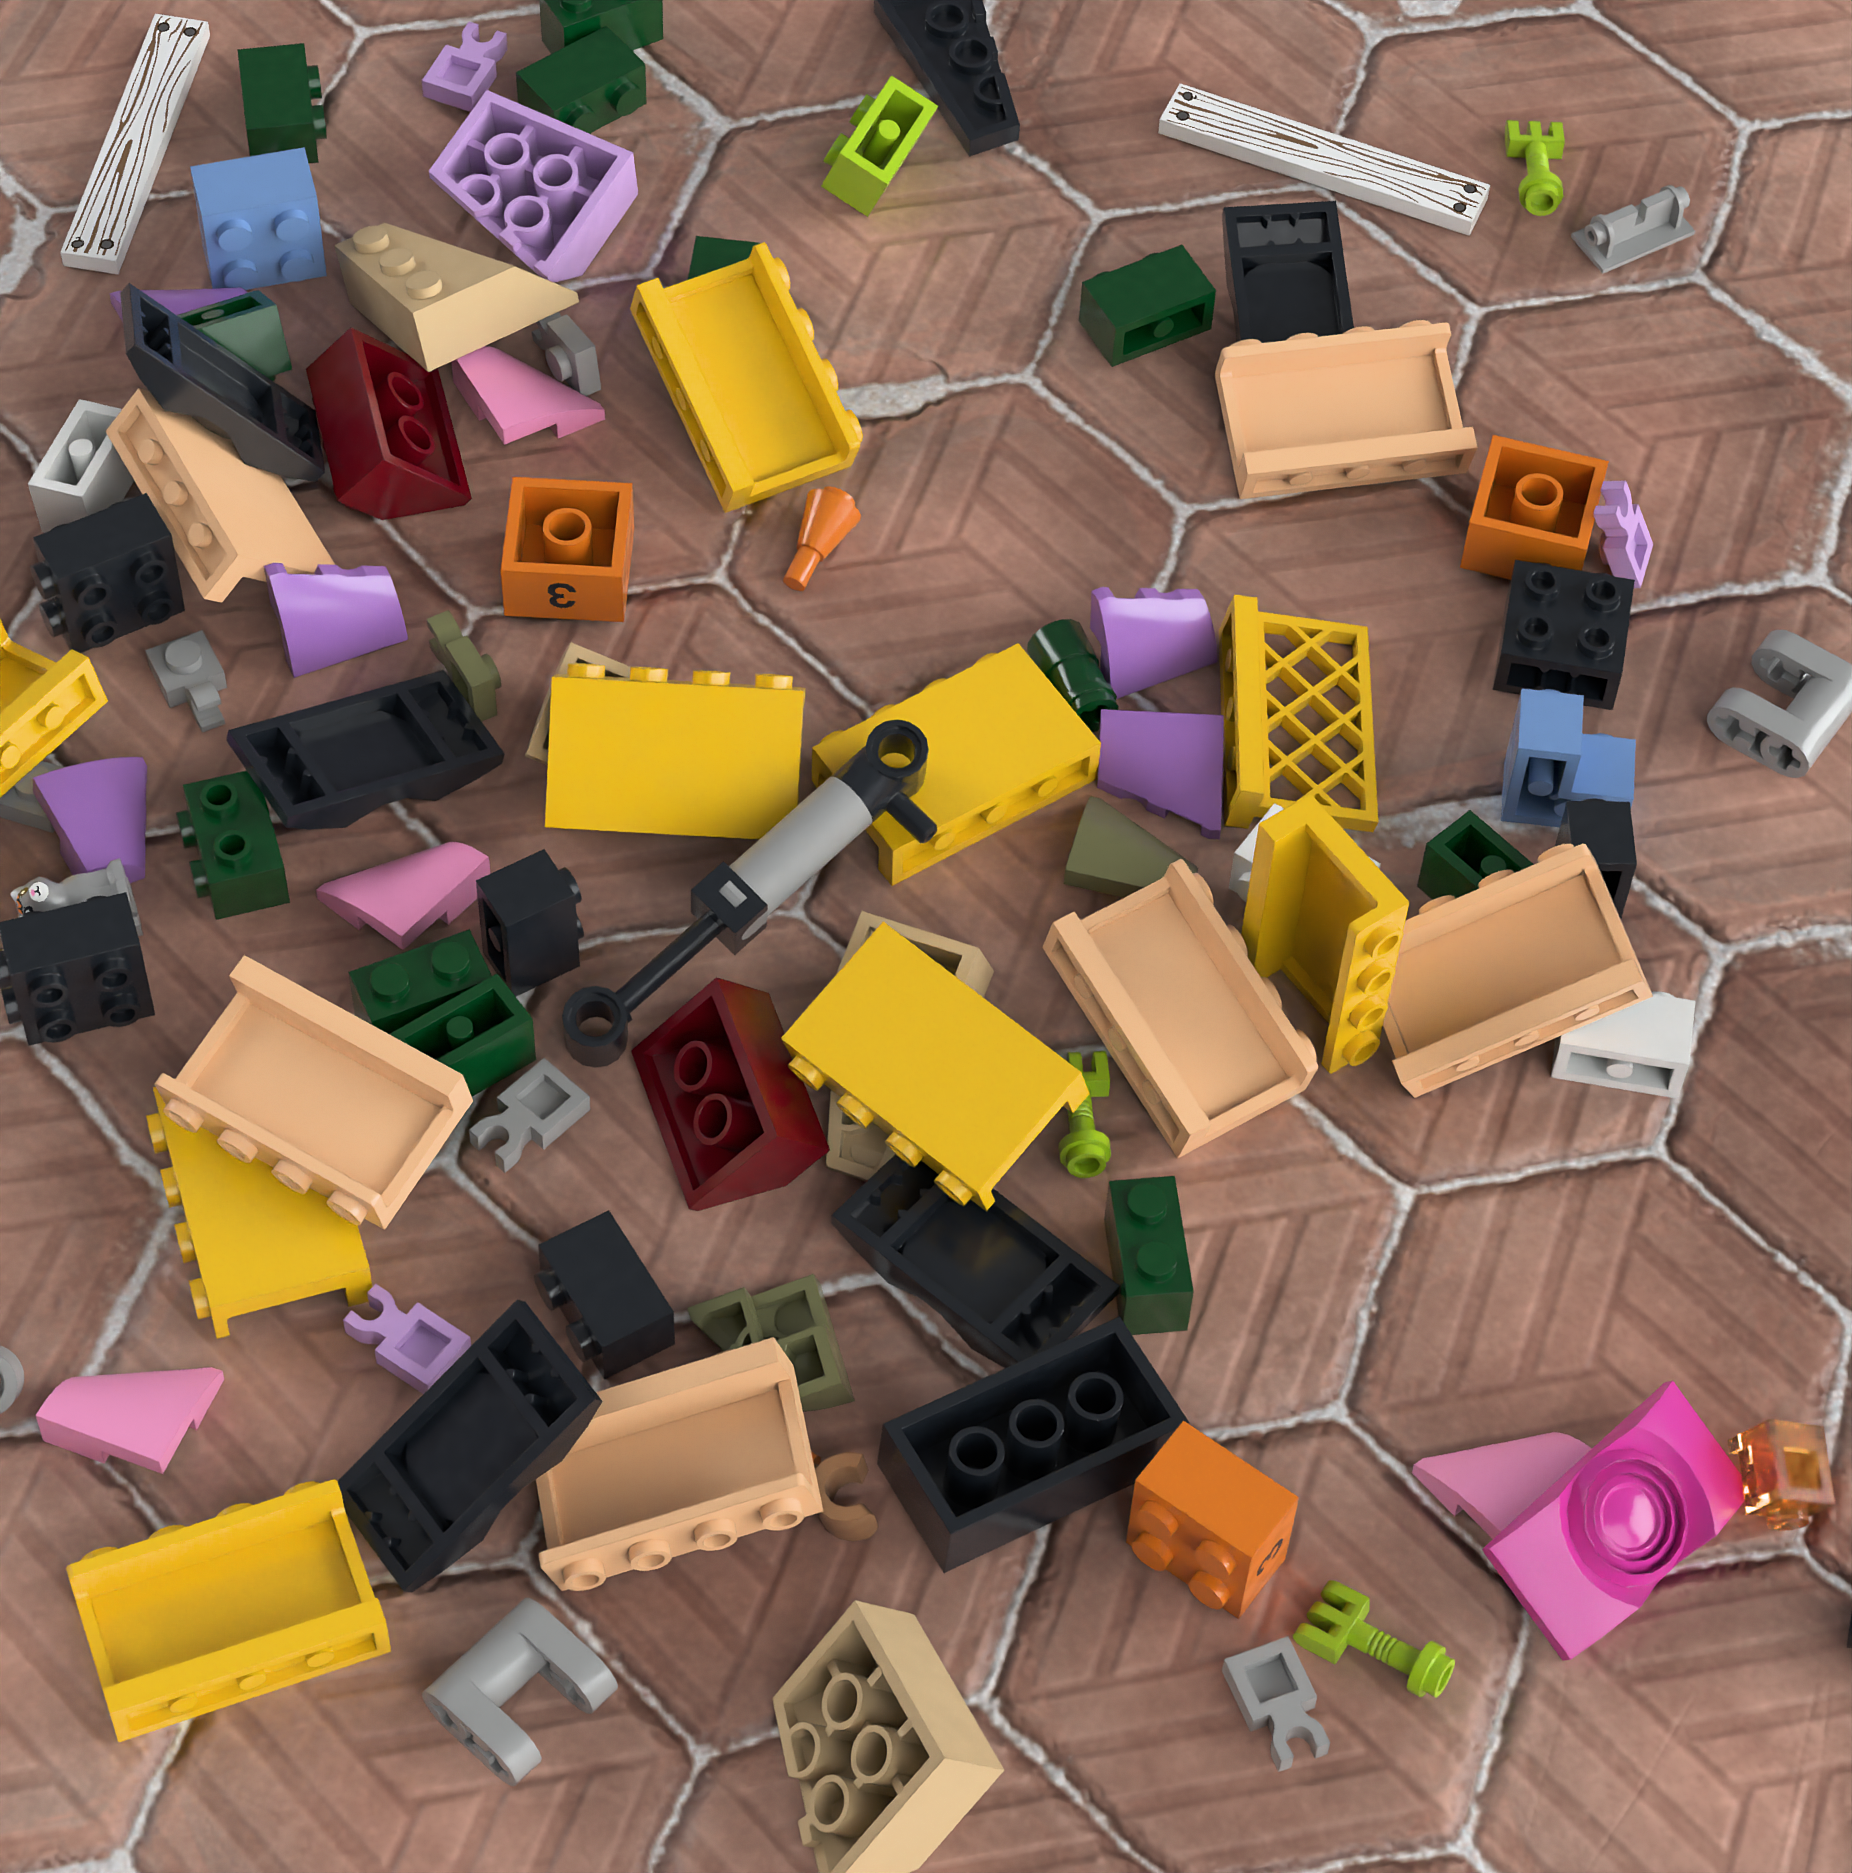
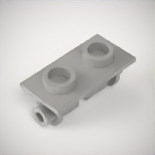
M1672 185L1664 186L1659 193L1642 199L1641 203L1635 207L1631 204L1605 216L1598 214L1592 217L1590 224L1583 229L1573 232L1571 238L1601 273L1604 274L1694 235L1695 230L1683 217L1684 209L1690 204L1689 195L1682 186L1676 188Z

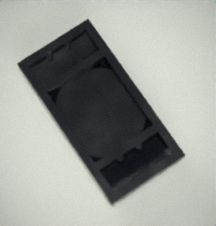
M1336 201L1223 208L1222 225L1226 284L1233 308L1236 342L1246 339H1256L1261 341V343L1285 341L1301 333H1314L1318 337L1339 335L1354 328Z
M129 283L120 292L126 355L139 379L165 411L190 415L211 432L223 438L231 439L246 465L289 478L317 482L325 473L316 410Z
M444 670L230 729L226 739L286 828L306 830L346 828L380 806L405 798L437 801L474 782L501 765L505 755Z
M895 1154L831 1215L833 1226L887 1283L919 1297L941 1314L972 1350L1004 1368L1077 1336L1119 1294L1120 1285L994 1188H992L991 1193L995 1202L987 1211L971 1199L965 1206H962L937 1186L934 1180L939 1174L923 1161L912 1167Z
M517 1299L338 1480L345 1512L402 1590L412 1593L442 1573L482 1542L500 1511L525 1486L563 1461L588 1427L603 1401L528 1304Z

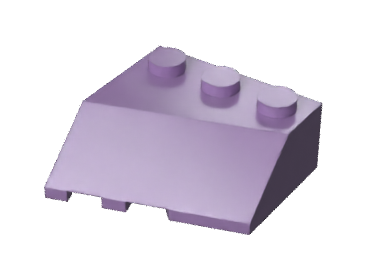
M489 90L484 92L429 170L430 179L537 275L554 283L584 274L638 195L633 152Z

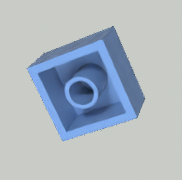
M305 147L190 166L202 246L212 288L241 287L249 290L327 276L318 200Z

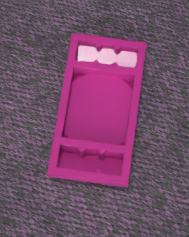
M1674 1381L1664 1382L1491 1540L1482 1551L1562 1660H1571L1637 1611L1656 1584L1679 1562L1716 1537L1740 1508L1752 1489Z

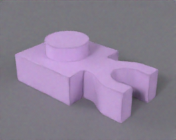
M468 22L462 31V45L460 48L445 45L422 79L423 97L471 112L497 77L496 62L502 59L508 50L507 34L496 31L490 41L479 42V25Z
M1626 480L1603 481L1601 492L1605 499V506H1596L1593 514L1598 527L1603 530L1600 537L1601 560L1603 564L1610 566L1613 576L1635 580L1634 588H1641L1653 547L1652 539L1639 504H1632L1631 493Z
M377 1284L367 1292L370 1307L382 1314L374 1320H364L351 1310L343 1319L346 1334L358 1342L379 1345L375 1349L377 1364L422 1394L471 1346L470 1336L418 1302L407 1314L403 1313L397 1308L392 1295Z

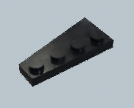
M874 0L875 15L932 101L938 105V110L969 157L1019 140L1020 123L1004 73H1001L994 37L990 36L983 0Z

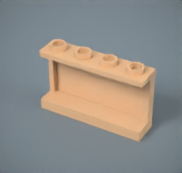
M1416 320L1405 323L1399 328L1374 330L1372 327L1362 326L1352 328L1339 335L1318 337L1314 333H1301L1285 341L1261 343V341L1256 339H1246L1238 341L1230 347L1223 348L1215 371V379L1239 499L1467 473L1478 447L1473 427L1463 428L1446 351L1451 337L1449 323L1431 324L1426 320Z
M138 388L105 431L141 493L148 494L170 531L174 549L204 599L222 603L242 577L267 582L264 566L272 563H283L287 574H314L318 564L335 565L281 475L244 464L231 439L223 438L211 432L190 415L165 411L150 391Z
M1562 844L1543 852L1537 859L1538 863L1516 873L1513 870L1495 872L1479 882V889L1458 898L1447 895L1433 899L1419 909V915L1405 920L1404 935L1399 948L1395 967L1396 972L1391 985L1387 1004L1388 1009L1385 1013L1383 1027L1396 1057L1392 1062L1400 1082L1414 1098L1653 997L1597 862L1586 844H1580L1576 847L1573 844Z
M1183 859L1171 863L1164 877L1082 920L1079 919L1074 911L1052 923L1042 948L1177 1159L1303 1092L1307 1088L1318 1069L1316 1052L1312 1042L1302 1030L1294 1029L1282 1011V1002L1276 987L1268 978L1259 976L1247 957V947L1243 937L1234 926L1225 924L1213 905L1212 892L1207 882L1200 874L1192 873Z
M244 955L229 975L237 991L234 998L176 1079L162 1073L154 1083L166 1104L163 1112L173 1122L190 1132L196 1133L201 1126L219 1137L217 1139L218 1144L229 1154L243 1162L251 1163L253 1158L256 1157L274 1167L272 1174L290 1189L305 1194L311 1188L329 1198L327 1205L345 1220L360 1225L366 1219L385 1230L473 1102L463 1075Z
M774 1337L596 1392L603 1402L588 1427L563 1461L536 1479L547 1550L539 1553L540 1567L561 1591L568 1589L574 1591L593 1589L603 1584L607 1577L633 1569L639 1571L655 1570L667 1565L672 1557L699 1549L706 1551L724 1549L734 1544L738 1537L764 1529L773 1531L789 1529L801 1523L804 1517L823 1512L794 1365Z

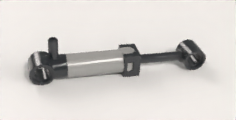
M898 719L885 721L876 726L868 736L865 747L730 866L723 861L691 889V913L698 920L614 993L608 988L592 986L582 988L572 994L565 1003L562 1014L565 1045L571 1057L584 1066L594 1068L608 1066L618 1060L626 1050L628 1023L632 1021L630 1013L715 937L736 955L767 927V917L884 812L887 811L919 843L928 842L936 834L937 824L910 799L922 787L927 767L929 748L927 738L920 728L908 721ZM890 753H899L906 756L911 763L903 768L896 769L884 764L881 758ZM594 1017L603 1018L612 1025L609 1032L598 1037L585 1035L579 1030V1027L584 1021Z

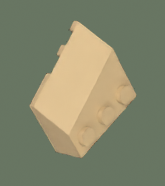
M387 223L364 227L358 230L352 238L334 245L350 304L428 372L579 302L577 292L521 268Z
M855 1600L772 1698L788 1777L799 1779L806 1816L798 1820L803 1846L813 1848L818 1873H910L919 1869L1004 1771L917 1618L911 1613Z

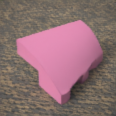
M484 346L451 361L454 384L478 420L487 418L504 445L547 427L551 428L557 438H561L605 420V410L600 403L497 348Z
M210 1367L71 1377L53 1390L37 1412L36 1419L42 1439L47 1443L104 1464L108 1456L112 1455L163 1474L188 1427L195 1430L198 1429L224 1381V1375L222 1370Z

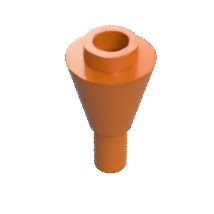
M827 486L823 489H812L808 492L796 547L797 553L783 578V582L789 588L796 591H804L817 564L823 561L861 520V514L855 507V501L847 492L832 486Z

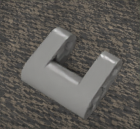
M1774 630L1767 635L1754 652L1751 664L1761 680L1794 700L1786 710H1783L1748 690L1732 687L1725 690L1709 711L1707 723L1713 734L1728 746L1779 774L1799 778L1805 776L1852 712V665L1795 633L1787 630Z
M524 1598L425 1689L422 1697L430 1712L446 1730L503 1782L510 1786H516L541 1762L542 1758L530 1737L500 1709L505 1702L535 1674L539 1673L578 1709L587 1714H592L617 1690L618 1685L609 1668L589 1647L537 1601L531 1598Z

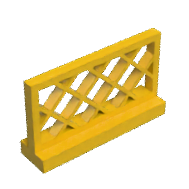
M1234 594L1219 628L1221 715H1224V825L1249 829L1253 818H1263L1274 803L1285 809L1312 794L1343 829L1374 832L1379 821L1368 627L1258 611L1257 597ZM1264 633L1284 636L1297 649L1282 658L1265 643ZM1326 642L1352 645V659L1343 666H1340L1320 647ZM1305 657L1327 675L1325 679L1314 687L1292 668ZM1277 677L1299 696L1286 707L1266 690V685ZM1335 685L1340 687L1355 701V707L1344 715L1322 696ZM1308 705L1330 724L1316 736L1294 716ZM1278 726H1282L1302 745L1288 756L1268 739V734ZM1338 733L1357 750V757L1347 764L1325 745L1327 741ZM1310 754L1332 773L1331 776L1319 785L1296 765ZM1283 775L1304 796L1297 801L1271 798L1270 783ZM1342 783L1360 799V810L1340 807L1326 793Z

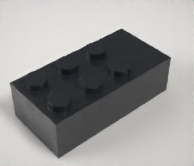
M1119 1316L884 1423L877 1465L943 1573H946L1135 1484L1137 1477L1183 1421L1188 1424L1190 1422Z

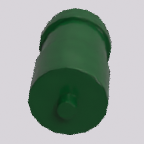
M1061 619L1043 626L1032 635L1027 644V652L1030 658L1092 733L1099 730L1101 709L1118 710L1119 706L1116 702L1117 696L1112 686L1106 682L1099 668V660L1081 624L1072 619Z

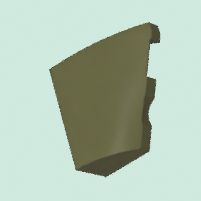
M1090 796L1065 868L1064 884L1125 898L1164 877L1169 865L1179 859L1185 861L1192 873H1198V867L1101 798Z
M814 1274L751 1296L743 1287L687 1308L690 1319L722 1351L737 1349L774 1337L794 1365L803 1412L832 1408L855 1401L821 1283Z

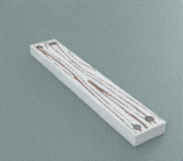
M161 14L154 15L61 249L63 266L119 274L208 43L210 31L207 21Z
M1179 84L1159 121V134L1470 236L1489 195V184L1183 84Z

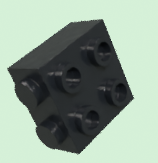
M147 493L124 502L112 504L107 509L69 524L56 526L46 533L33 537L38 563L30 565V570L39 593L44 600L47 599V601L39 604L40 613L50 635L54 638L62 634L70 650L73 649L82 653L92 648L103 647L119 637L149 625L160 624L170 617L185 611L172 535Z
M1515 560L1506 598L1493 690L1520 695L1522 688L1532 690L1551 689L1561 693L1584 695L1583 706L1613 710L1623 673L1635 580L1615 577L1606 573H1591L1556 567L1547 563Z
M127 892L108 897L94 896L78 904L44 912L31 911L15 919L0 922V936L3 948L0 949V989L9 1024L22 1021L28 1046L42 1042H62L73 1037L75 1034L108 1026L123 1027L136 1022L138 1019L155 1015L142 950Z

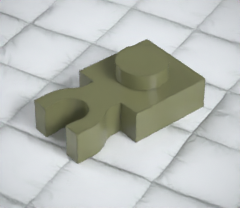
M449 610L427 618V626L435 637L429 640L430 648L436 658L445 666L452 682L481 722L496 716L495 690L500 688L502 684L498 669L492 658L488 654L479 655L469 637L462 635L457 622Z

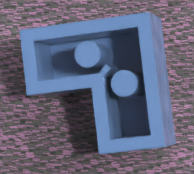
M1522 688L1504 761L1501 821L1560 828L1566 801H1583L1592 798L1614 802H1630L1631 808L1634 800L1636 739L1618 738L1603 733L1583 734L1584 695L1561 693L1551 689L1532 690Z

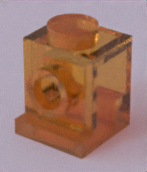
M1768 1419L1728 1440L1729 1453L1738 1454L1746 1514L1765 1516L1769 1529L1789 1531L1803 1528L1809 1524L1808 1517L1835 1505L1824 1426Z

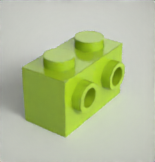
M891 75L876 99L866 94L849 121V123L857 127L849 138L840 133L823 162L832 168L821 187L868 217L920 138L938 105Z

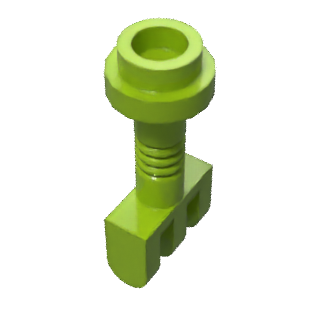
M1507 120L1505 124L1507 157L1526 158L1528 175L1521 181L1518 187L1520 203L1533 215L1545 216L1551 214L1557 209L1564 197L1562 181L1557 175L1549 171L1548 159H1562L1565 144L1562 122H1550L1548 135H1542L1540 121H1528L1527 135L1520 134L1518 120Z
M1093 1051L1091 1058L1092 1071H1083L1081 1052H1067V1061L1081 1071L1090 1094L1074 1113L1067 1109L1070 1133L1061 1139L1059 1143V1157L1061 1163L1068 1169L1071 1175L1079 1178H1090L1102 1173L1111 1157L1109 1138L1104 1133L1095 1130L1091 1098L1109 1096L1110 1074L1107 1052Z
M1329 1580L1320 1593L1323 1600L1329 1605L1316 1601L1307 1612V1618L1315 1626L1304 1622L1300 1623L1293 1634V1639L1298 1645L1333 1664L1337 1663L1348 1645L1363 1653H1369L1371 1657L1375 1656L1377 1660H1381L1383 1663H1387L1392 1668L1408 1675L1407 1691L1418 1697H1423L1428 1693L1437 1698L1445 1689L1455 1666V1660L1445 1655L1446 1648L1434 1641L1428 1642L1421 1651L1401 1640L1398 1641L1395 1637L1391 1638L1390 1634H1385L1384 1631H1379L1378 1628L1364 1622L1369 1613L1370 1598L1335 1580Z

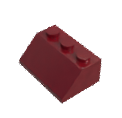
M352 327L306 368L312 393V402L316 410L323 439L322 444L326 452L333 481V490L338 502H341L350 509L362 511L380 520H387L464 506L472 499L438 368L428 372L407 353Z
M718 977L712 980L631 1050L687 1206L690 1210L701 1211L785 1187L830 1151L806 1086L788 1067V1064L793 1059L781 1040L785 1033L770 994Z

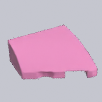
M448 842L324 883L316 889L317 899L358 930L367 923L400 949L404 950L438 918L449 925L477 899L476 880L490 874L489 857L466 844Z
M1552 1432L1422 1458L1414 1464L1412 1474L1454 1516L1464 1510L1494 1539L1592 1448L1570 1435Z

